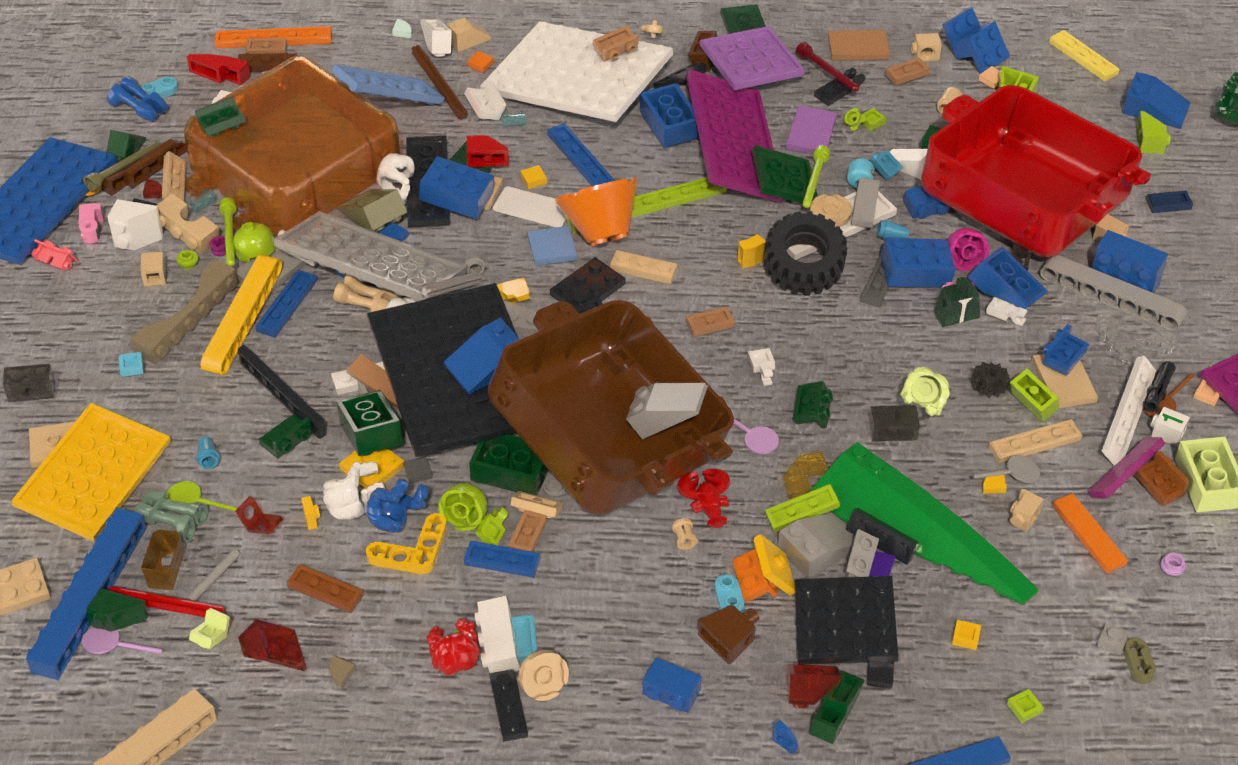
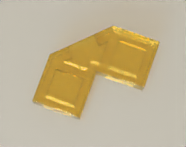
M822 451L799 455L784 474L783 483L789 499L809 493L811 486L808 477L824 475L828 471Z

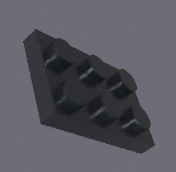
M594 257L550 289V296L557 301L568 302L574 308H577L596 296L602 302L624 286L626 278Z

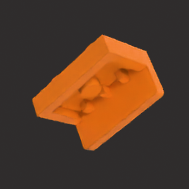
M756 548L732 560L743 599L747 603L768 592L774 598L779 596L777 586L763 576Z

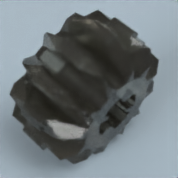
M992 360L989 364L982 361L980 366L974 368L971 375L973 391H979L980 396L985 394L988 398L992 395L998 398L1000 394H1005L1010 382L1007 368H1001V363L993 364Z

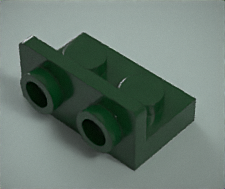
M824 381L798 385L793 415L796 425L818 421L822 429L827 428L828 419L831 417L830 403L833 401V394L827 388Z
M292 414L260 437L259 443L279 459L313 434L311 420L307 417L301 420L298 416Z

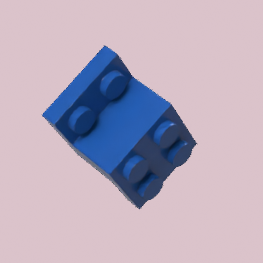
M973 7L965 9L942 24L956 59L972 56L979 74L1010 57L996 21L979 24Z

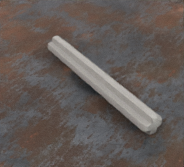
M471 272L422 287L420 294L425 296L426 299L479 284V279L482 277L481 274Z

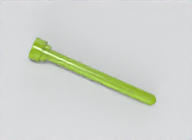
M819 145L814 150L813 158L815 164L803 200L804 208L811 206L823 163L829 160L830 149L827 146Z
M223 198L219 202V210L224 215L226 264L233 267L235 265L232 215L236 212V202L232 198Z

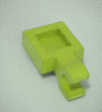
M502 506L498 512L495 509L492 510L490 514L484 516L475 534L484 543L498 545L506 531L502 523L509 512Z

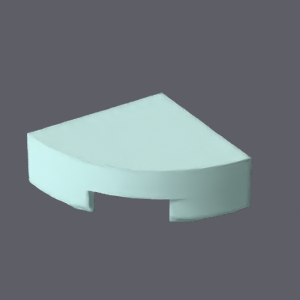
M397 19L392 34L396 37L411 38V26L406 21Z

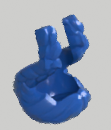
M399 478L391 491L384 488H376L370 494L366 505V514L369 521L379 530L392 533L402 532L406 521L407 509L417 510L424 508L429 487L423 484L419 485L413 497L404 494L409 484L405 479Z

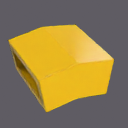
M758 234L749 239L739 241L738 262L742 269L755 266L764 261L766 241Z

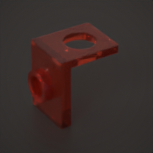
M249 496L235 510V513L249 533L269 535L283 520L281 515L264 514L252 496ZM247 506H252L254 510L251 519L245 517L244 512Z

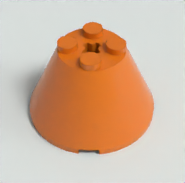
M633 177L630 181H627V178L584 188L576 193H567L556 197L555 203L587 243L591 244V247L608 242V238H610L611 242L628 237L627 233L629 232L637 178Z

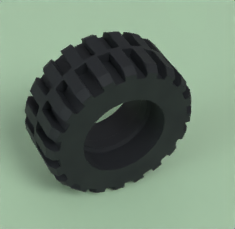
M799 211L794 212L792 216L787 214L783 216L782 221L780 219L777 220L768 232L764 250L765 270L769 276L772 275L771 280L775 284L779 283L780 288L785 291L789 289L792 290L791 293L797 295L798 292L803 293V295H810L811 292H815V294L822 293L823 288L826 290L830 289L833 283L840 279L841 273H843L847 256L846 237L842 235L843 231L839 226L835 227L833 220L830 218L828 220L825 219V215L820 213L815 215L811 211L806 213ZM796 244H809L818 248L824 257L816 262L804 263L793 259L786 250Z

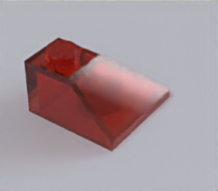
M256 619L238 637L244 657L300 671L307 669L294 629Z
M787 664L788 703L793 704L795 708H808V705H815L841 681L838 666Z

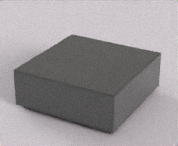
M426 456L403 462L409 484L432 479V473Z

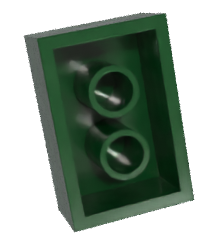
M381 390L336 401L340 425L358 456L371 455L376 451L393 449L403 444L400 420Z
M509 434L479 441L469 462L471 481L538 495L549 471L521 437Z

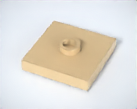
M75 422L29 428L30 464L32 468L41 465Z

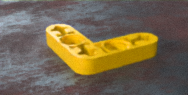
M433 513L427 516L416 548L384 542L370 543L366 548L368 563L373 566L417 574L430 573L435 566L447 531L445 516L440 513ZM436 523H439L436 526L435 532H433L432 526H435ZM427 540L436 542L432 547L423 545ZM401 554L405 555L406 559L395 561L394 557ZM425 554L427 556V561H425L424 564H419L423 562Z

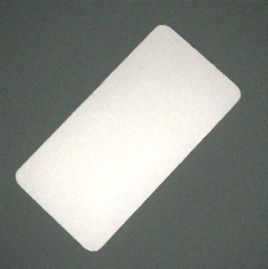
M509 186L504 188L493 206V211L553 227H562L566 220V215L555 203V198Z

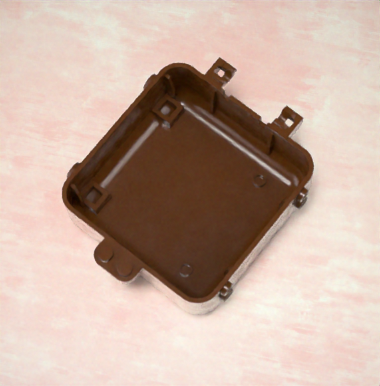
M613 300L581 314L571 304L564 301H558L539 309L533 319V323L539 332L507 345L502 351L489 382L488 395L493 406L585 512L592 515L602 516L609 514L648 493L656 495L662 489L672 485L676 479L709 463L711 460L719 461L726 459L733 453V450L724 440L733 426L734 415L724 398L708 385L655 327L651 318L644 315L638 307L627 301ZM654 383H706L708 387L698 415L644 439L638 435L626 420L635 397V392L643 386L648 387Z

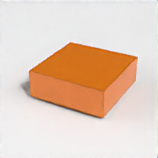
M477 51L467 61V67L484 73L494 63V57Z

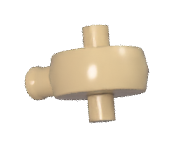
M653 20L652 25H642L641 30L651 33V38H656V33L662 34L663 26L657 25V21Z

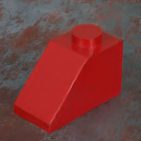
M488 135L467 136L468 167L509 166L508 147Z

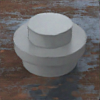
M553 475L547 477L543 483V491L550 497H559L566 491Z

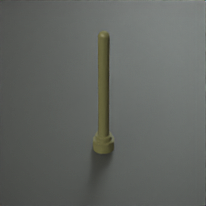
M154 141L99 174H88L83 178L84 184L87 185L86 187L90 191L100 188L103 180L140 160L161 145L160 142Z

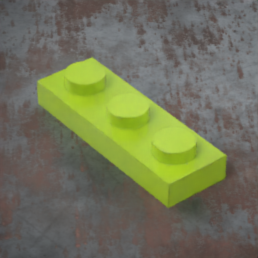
M829 484L765 510V514L774 533L799 519L819 516L840 507V503Z

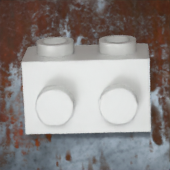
M488 81L484 89H466L464 94L478 118L483 120L500 119L505 111L506 103L492 81Z

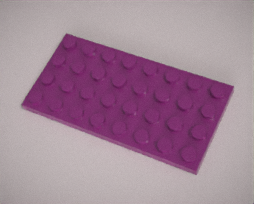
M689 69L686 77L709 183L782 203L784 201L783 198L760 192L752 155V149L755 145L774 150L760 91L751 87L733 90L724 79Z

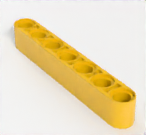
M261 254L257 256L202 356L201 369L203 371L225 375L238 353V348L242 346L281 273V259Z

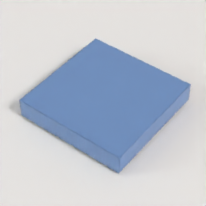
M569 226L527 231L535 266L577 260Z

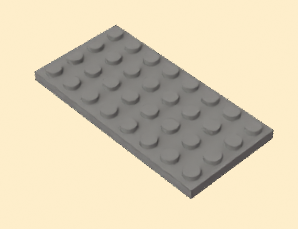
M321 211L279 235L274 240V246L282 249L284 252L294 253L302 259L315 261L321 266L331 267L338 270L339 273L352 275L360 281L373 283L379 288L389 289L397 295L410 297L414 301L426 299L425 296L420 294L423 286L464 275L467 270L466 265Z

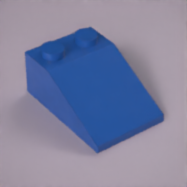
M1136 72L1126 97L1123 114L1139 118L1140 111H1145L1163 124L1181 129L1191 102L1157 77Z
M1003 246L982 260L968 276L973 284L982 292L1027 309L1048 292Z
M499 318L481 327L444 361V365L466 392L471 394L489 384L503 349L520 339L502 318Z

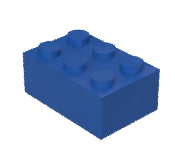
M677 83L640 93V112L664 148L700 138L693 106Z
M437 156L420 181L419 200L477 219L493 194L494 175Z
M1107 230L1097 246L1092 269L1155 293L1161 282L1168 253Z
M885 239L880 257L887 286L942 288L947 282H952L956 268L948 239Z

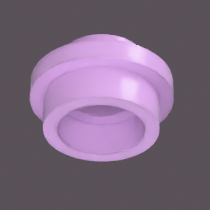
M1169 553L1163 557L1161 568L1168 575L1178 576L1185 571L1186 564L1180 554Z

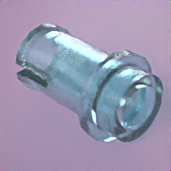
M520 111L519 114H502L503 127L519 125L523 127V125H527L526 113Z
M204 189L202 191L203 194L190 202L194 212L199 213L210 203H215L217 195L212 189Z

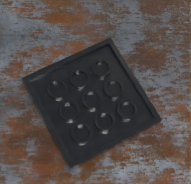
M892 576L795 579L798 665L898 662Z

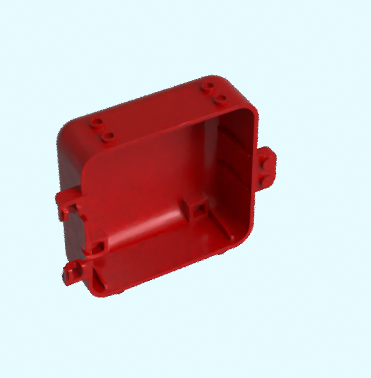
M1006 85L997 89L981 102L972 99L968 95H961L944 106L942 117L950 123L932 135L929 140L921 182L924 190L935 199L1040 257L1048 258L1060 254L1095 224L1100 222L1107 214L1128 198L1133 184H1146L1149 182L1152 174L1139 168L1142 152L1136 145L1053 103L1038 93H1034L1021 86Z

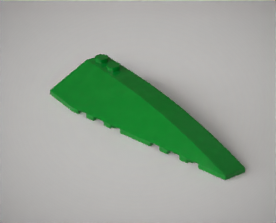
M858 442L843 452L810 490L811 492L830 484L840 503L839 508L830 512L844 522L849 523L853 511L858 507L918 541L919 545L914 553L915 555L938 566H941V564L952 568L951 572L959 576L963 573L973 578L974 583L981 586L988 585L994 588V592L1021 605L1026 604L1039 591L1006 557L959 516Z

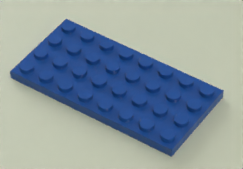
M49 137L0 187V259L20 264L38 245L34 240L42 241L88 193L89 190L86 187L87 185L84 184L83 178L90 173L99 174L113 166L117 162L116 155Z

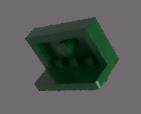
M234 97L195 111L200 129L206 136H217L225 129H235L240 127L241 123L246 122L245 116L238 109Z

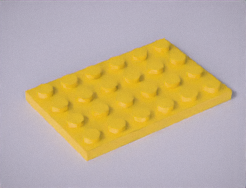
M90 403L12 499V505L95 542L98 534H101L104 530L108 517L113 515L116 508L122 507L171 443L170 436Z

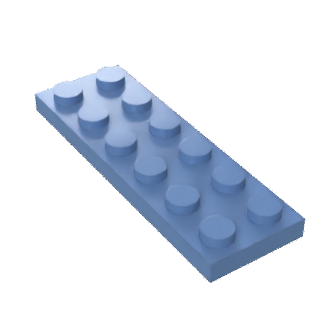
M334 64L332 72L338 76L339 81L350 86L349 89L358 94L361 92L371 96L378 94L385 98L395 97L402 101L409 99L415 103L422 101L429 105H433V103L442 105L445 97L420 78Z

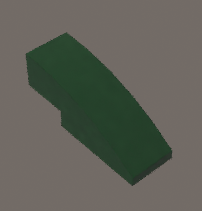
M841 670L826 693L822 706L813 718L809 734L833 744L843 728L865 680Z

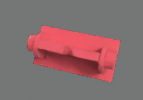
M34 240L39 245L37 249L32 251V256L37 261L49 264L53 258L50 265L63 271L71 269L72 261L79 262L73 256L74 252L66 247L60 249L48 240H44V242Z

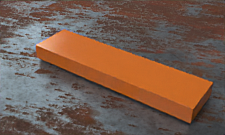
M1073 493L1053 501L1052 507L1106 574L1127 565V558Z

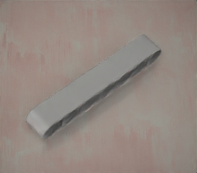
M1060 255L1049 257L1040 270L1041 277L1047 282L1167 331L1178 330L1187 315L1186 308L1177 302Z

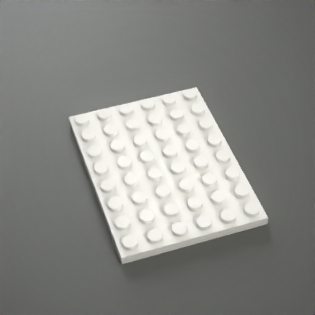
M539 21L480 85V89H484L487 82L492 81L500 95L504 98L617 122L671 58L673 49L663 45L639 41L638 48L633 52H626L614 60L603 62L592 43L594 39L605 34Z

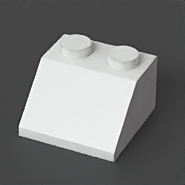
M117 199L107 216L115 247L137 250L162 240L164 237L157 206Z

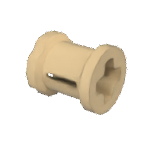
M688 518L678 519L672 524V530L676 533L678 539L677 547L683 550L692 549L698 543L697 536L693 534V523Z

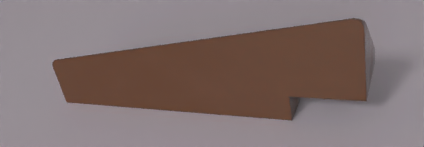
M169 139L128 168L103 180L101 190L113 196L126 186L134 189L163 169L164 155L168 151L180 157L190 150L191 146L182 140Z

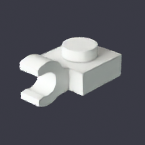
M994 297L987 307L986 314L1007 321L1010 317L1019 326H1023L1026 318H1023L1027 313L1026 309L1016 307L1014 304Z
M770 348L748 351V360L753 373L760 372L763 386L772 385L771 377L773 376L772 370H775V361Z

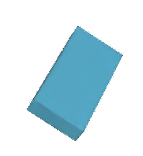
M534 614L511 616L519 661H524L530 654L537 652Z

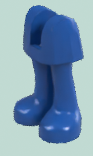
M130 76L122 78L120 85L114 84L107 97L108 103L113 107H118L125 102L136 110V114L139 117L151 122L158 118L157 113L163 114L168 110V105L157 92L148 94L138 85L137 80ZM133 95H136L137 97H139V98L142 99V100L139 101V100L136 99Z

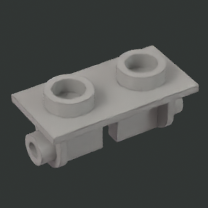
M857 529L845 571L847 577L869 576L879 541L878 538Z

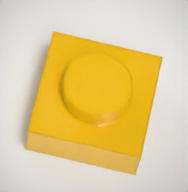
M311 496L301 498L308 530L318 528L316 521L317 518H320L318 505H313Z

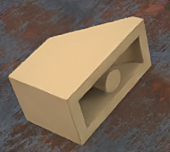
M461 18L447 24L448 28L452 30L451 45L457 52L491 40V36L482 26L466 18Z

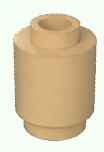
M954 87L945 89L937 103L938 111L942 114L944 106L958 96H961V91Z

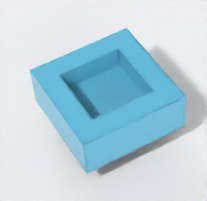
M141 352L119 355L121 377L144 374Z

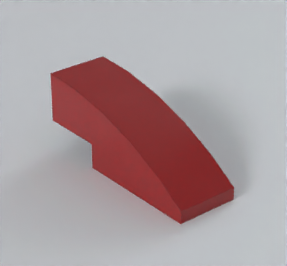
M189 54L187 56L189 72L220 84L228 80L235 84L243 85L251 77L249 63L238 58L216 54Z

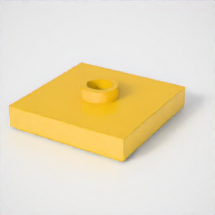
M762 534L754 537L763 576L787 595H793L795 593V583L786 553Z

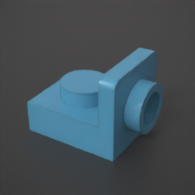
M888 150L882 154L877 152L869 159L887 181L903 168Z

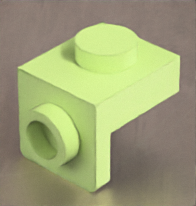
M209 608L206 611L205 622L190 631L189 640L203 648H213L227 638L230 617Z

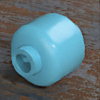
M864 158L853 160L848 167V183L854 188H858L859 178L874 179V165Z

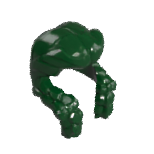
M1234 72L1231 78L1223 85L1222 96L1215 103L1214 111L1221 121L1231 126H1238V94L1235 93V89L1238 87L1237 72Z

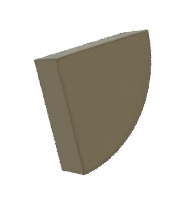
M334 655L332 656L329 665L330 674L335 684L343 688L355 671V665Z

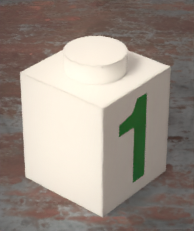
M1163 407L1160 415L1155 414L1150 425L1154 427L1151 437H1162L1164 442L1178 447L1190 417Z

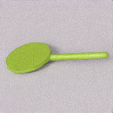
M191 481L176 483L167 491L168 499L171 501L199 502L234 512L238 511L237 507L200 498V487Z

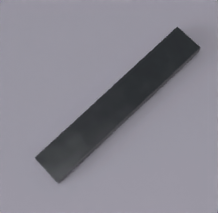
M245 345L239 347L240 364L292 414H295L301 420L306 417L311 420L312 433L317 438L321 439L326 436L324 420Z

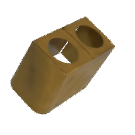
M156 530L152 533L141 565L148 588L173 590L184 556L181 537L177 531ZM174 555L169 568L162 566L161 560L164 556Z

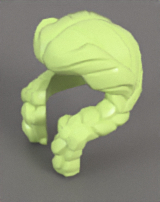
M918 367L914 371H910L904 388L900 393L905 403L911 404L913 402L921 407H926L925 411L930 416H940L950 394L947 379L941 374L934 373L927 367Z

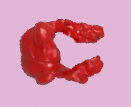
M464 617L458 619L455 623L456 629L460 633H453L442 637L444 630L434 626L426 637L432 657V665L445 675L452 676L460 671L472 669L477 663L478 655H480L474 623Z

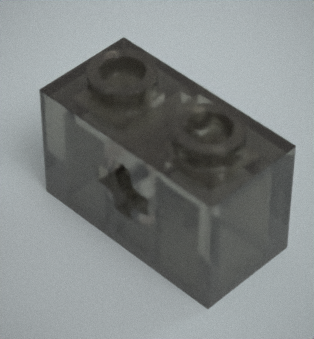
M50 363L4 367L3 387L8 402L54 398L55 379Z
M871 406L869 426L872 442L917 441L920 429L917 406Z

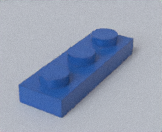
M476 541L469 542L464 557V565L532 578H535L540 561V553Z

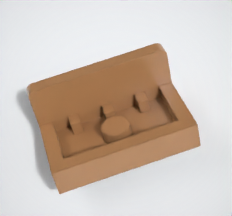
M626 25L594 39L592 44L602 61L605 62L614 60L626 52H633L638 48L639 36L637 34L633 35Z

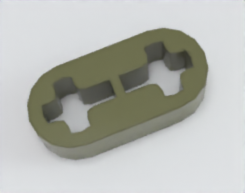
M1131 638L1126 642L1123 651L1133 680L1140 684L1150 683L1156 668L1148 645L1142 639Z

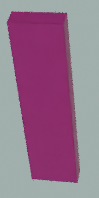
M1145 437L1088 490L1092 498H1109L1164 446L1165 442L1162 437Z

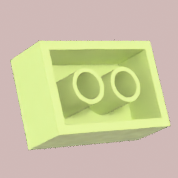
M1226 437L1180 441L1175 460L1179 470L1189 480L1187 490L1196 512L1238 508V465Z

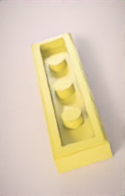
M1065 30L1050 37L1049 43L1106 82L1119 74L1120 69Z

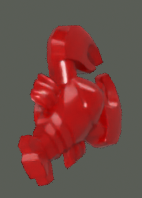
M717 468L703 470V476L706 481H703L698 488V472H690L679 479L677 489L683 497L695 500L690 504L694 512L699 513L703 510L708 518H710L707 521L709 527L720 528L723 527V524H727V517L721 516V506L728 507L729 500L726 495L721 494L731 484L729 475Z

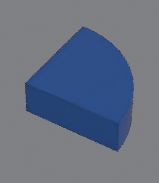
M779 720L774 725L773 741L793 754L798 749V742L792 731Z

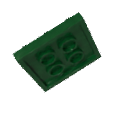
M755 145L752 149V155L760 192L803 204L812 174L809 160ZM816 189L812 201L818 197Z

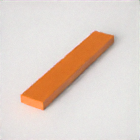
M331 26L216 31L215 47L216 49L246 47L248 38H286L287 45L331 44L332 29Z

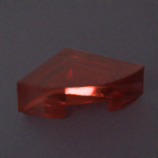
M146 179L143 197L162 198V185L155 180Z

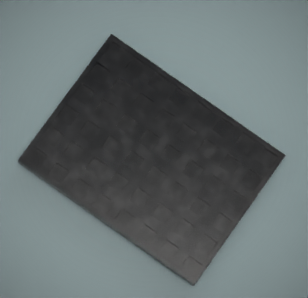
M496 283L367 313V319L415 457L516 432L491 403L488 395L489 384L468 394L444 365V361L481 327L499 318H502L516 334Z

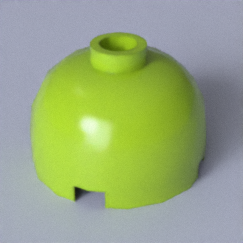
M247 222L243 224L233 237L236 257L240 261L251 262L249 258H257L260 254L269 256L276 249L274 246V234L267 226L261 223Z
M458 483L451 486L442 495L438 503L439 513L445 516L447 523L450 522L452 525H455L454 529L467 532L474 530L481 523L487 512V500L484 493L471 483Z

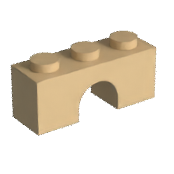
M170 194L156 205L161 227L167 229L175 238L181 239L190 249L196 250L200 254L210 248V240L219 236V227L204 216L196 221H185L188 218L187 204L174 194Z

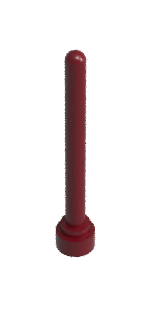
M801 42L796 47V55L800 58L810 59L852 91H859L860 87L858 84L813 53L812 46L808 43Z

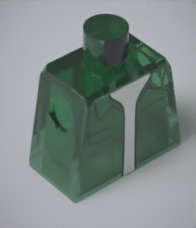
M959 277L956 280V284L945 286L941 289L933 312L941 326L946 327L980 318V296L972 282L967 278Z

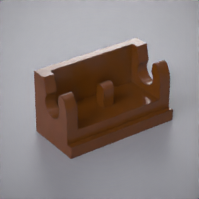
M698 31L688 53L692 64L698 62L706 64V72L711 71L713 62L700 47V40L717 37V31Z

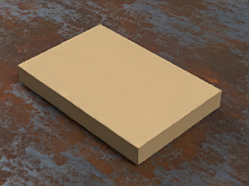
M1044 354L1033 355L1032 362L1039 378L1058 397L1059 408L1097 403L1098 396L1080 360L1066 376L1044 365Z

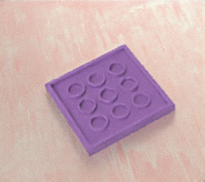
M770 26L700 40V47L733 90L804 76L805 69Z

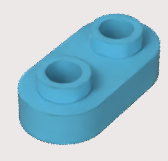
M166 76L146 83L141 88L148 94L157 92L162 98H165L178 91V84L175 78Z
M724 574L719 576L715 580L714 587L719 610L732 605L729 603L733 602L735 603L733 605L743 613L744 599L739 581L733 575Z

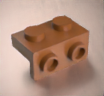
M1161 450L1155 453L1153 461L1144 464L1133 474L1162 506L1184 497L1189 485L1187 476Z

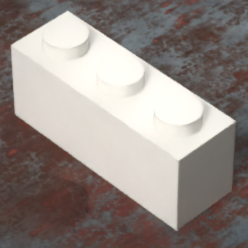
M502 596L477 602L479 612L475 613L477 627H481L482 632L478 633L480 647H484L485 650L484 653H481L483 667H488L490 673L514 669V671L520 670L511 609L507 597Z

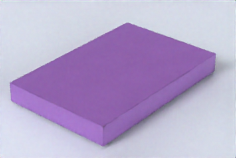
M798 106L786 143V149L814 154L817 146L824 145L828 147L837 119V112Z

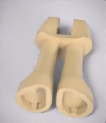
M346 274L344 283L339 282L333 295L334 301L338 303L367 307L371 309V312L386 309L391 299L402 298L389 289L367 286L361 283L357 277Z

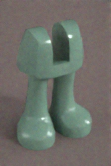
M159 491L146 492L142 497L143 503H137L132 512L143 514L144 521L148 524L153 525L158 522L175 527L176 531L180 534L181 541L185 543L192 540L195 533V525L202 526L208 516L206 505L196 502L171 501L168 499L167 492ZM166 510L179 513L181 515L166 512Z

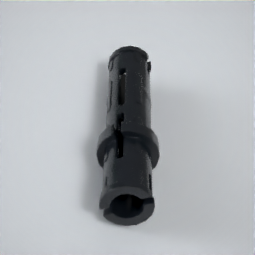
M1163 362L1154 385L1148 390L1149 396L1144 407L1150 412H1156L1161 401L1167 395L1166 389L1176 370L1173 362Z

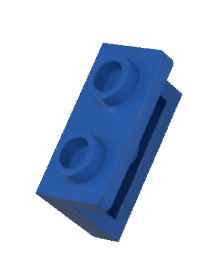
M1069 324L1063 330L1059 329L1053 342H1048L1043 350L1045 355L1043 364L1066 376L1089 348V343L1070 334L1072 326Z

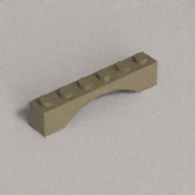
M214 259L201 272L199 289L188 305L167 319L145 325L131 338L134 353L141 352L143 359L156 364L203 317L207 316L214 306L220 303L236 287L238 282L235 268Z

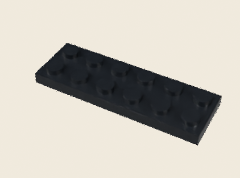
M447 135L406 137V156L411 157L415 166L413 176L408 178L410 192L407 196L408 227L450 225V212L448 209L419 200L420 181L435 158L438 156L448 160Z

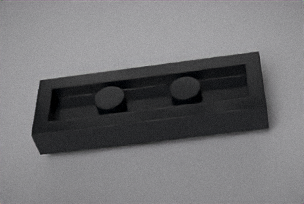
M858 507L853 511L846 530L856 535L857 529H860L878 538V549L887 554L895 555L896 559L906 565L911 562L919 545V542Z
M514 669L489 673L503 742L528 738V730Z

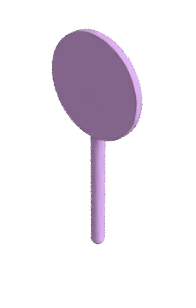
M734 419L733 424L747 432L744 442L750 451L757 454H767L777 448L779 438L775 431L762 426L749 429Z
M93 627L82 637L83 648L92 654L107 653L116 646L159 654L163 652L160 648L121 642L117 630L110 632Z

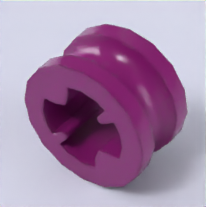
M216 236L210 240L211 252L214 256L221 257L226 255L224 236Z

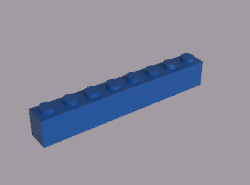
M116 508L113 515L108 517L104 530L96 537L95 545L86 554L80 570L75 572L71 585L63 592L61 601L57 608L51 612L47 625L40 630L35 645L28 650L26 660L31 673L55 680L60 679L81 643L83 635L90 627L86 608L100 588L108 590L110 586H114L147 528L143 514Z

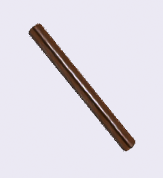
M420 45L413 46L412 54L440 94L445 97V101L460 120L467 118V110Z

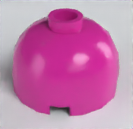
M973 228L958 229L948 238L955 268L961 271L974 270L971 267H976L989 255L990 247L987 239L981 232Z

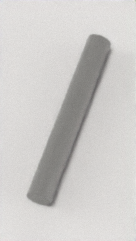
M233 548L194 588L186 599L197 601L239 557V551Z

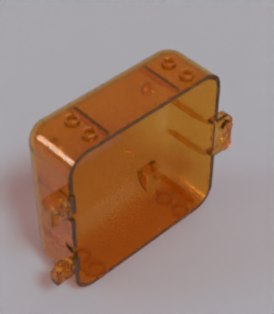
M294 56L215 102L234 97L238 109L244 114L246 122L241 123L240 127L225 129L221 134L211 137L206 136L201 131L195 114L188 119L184 127V137L190 168L194 174L186 180L185 188L196 199H200L204 190L210 193L219 186L222 195L226 198L234 199L239 208H245L246 213H242L233 219V227L238 230L247 222L261 223L267 226L272 233L278 235L280 230L288 231L319 211L328 214L376 183L377 172L382 159L390 153L400 154L398 125L391 114L361 93L358 94L349 89L350 86L339 81L338 77L309 57Z

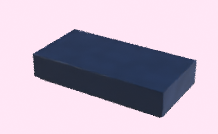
M1187 190L1147 194L1146 196L1151 213L1192 210L1193 207Z

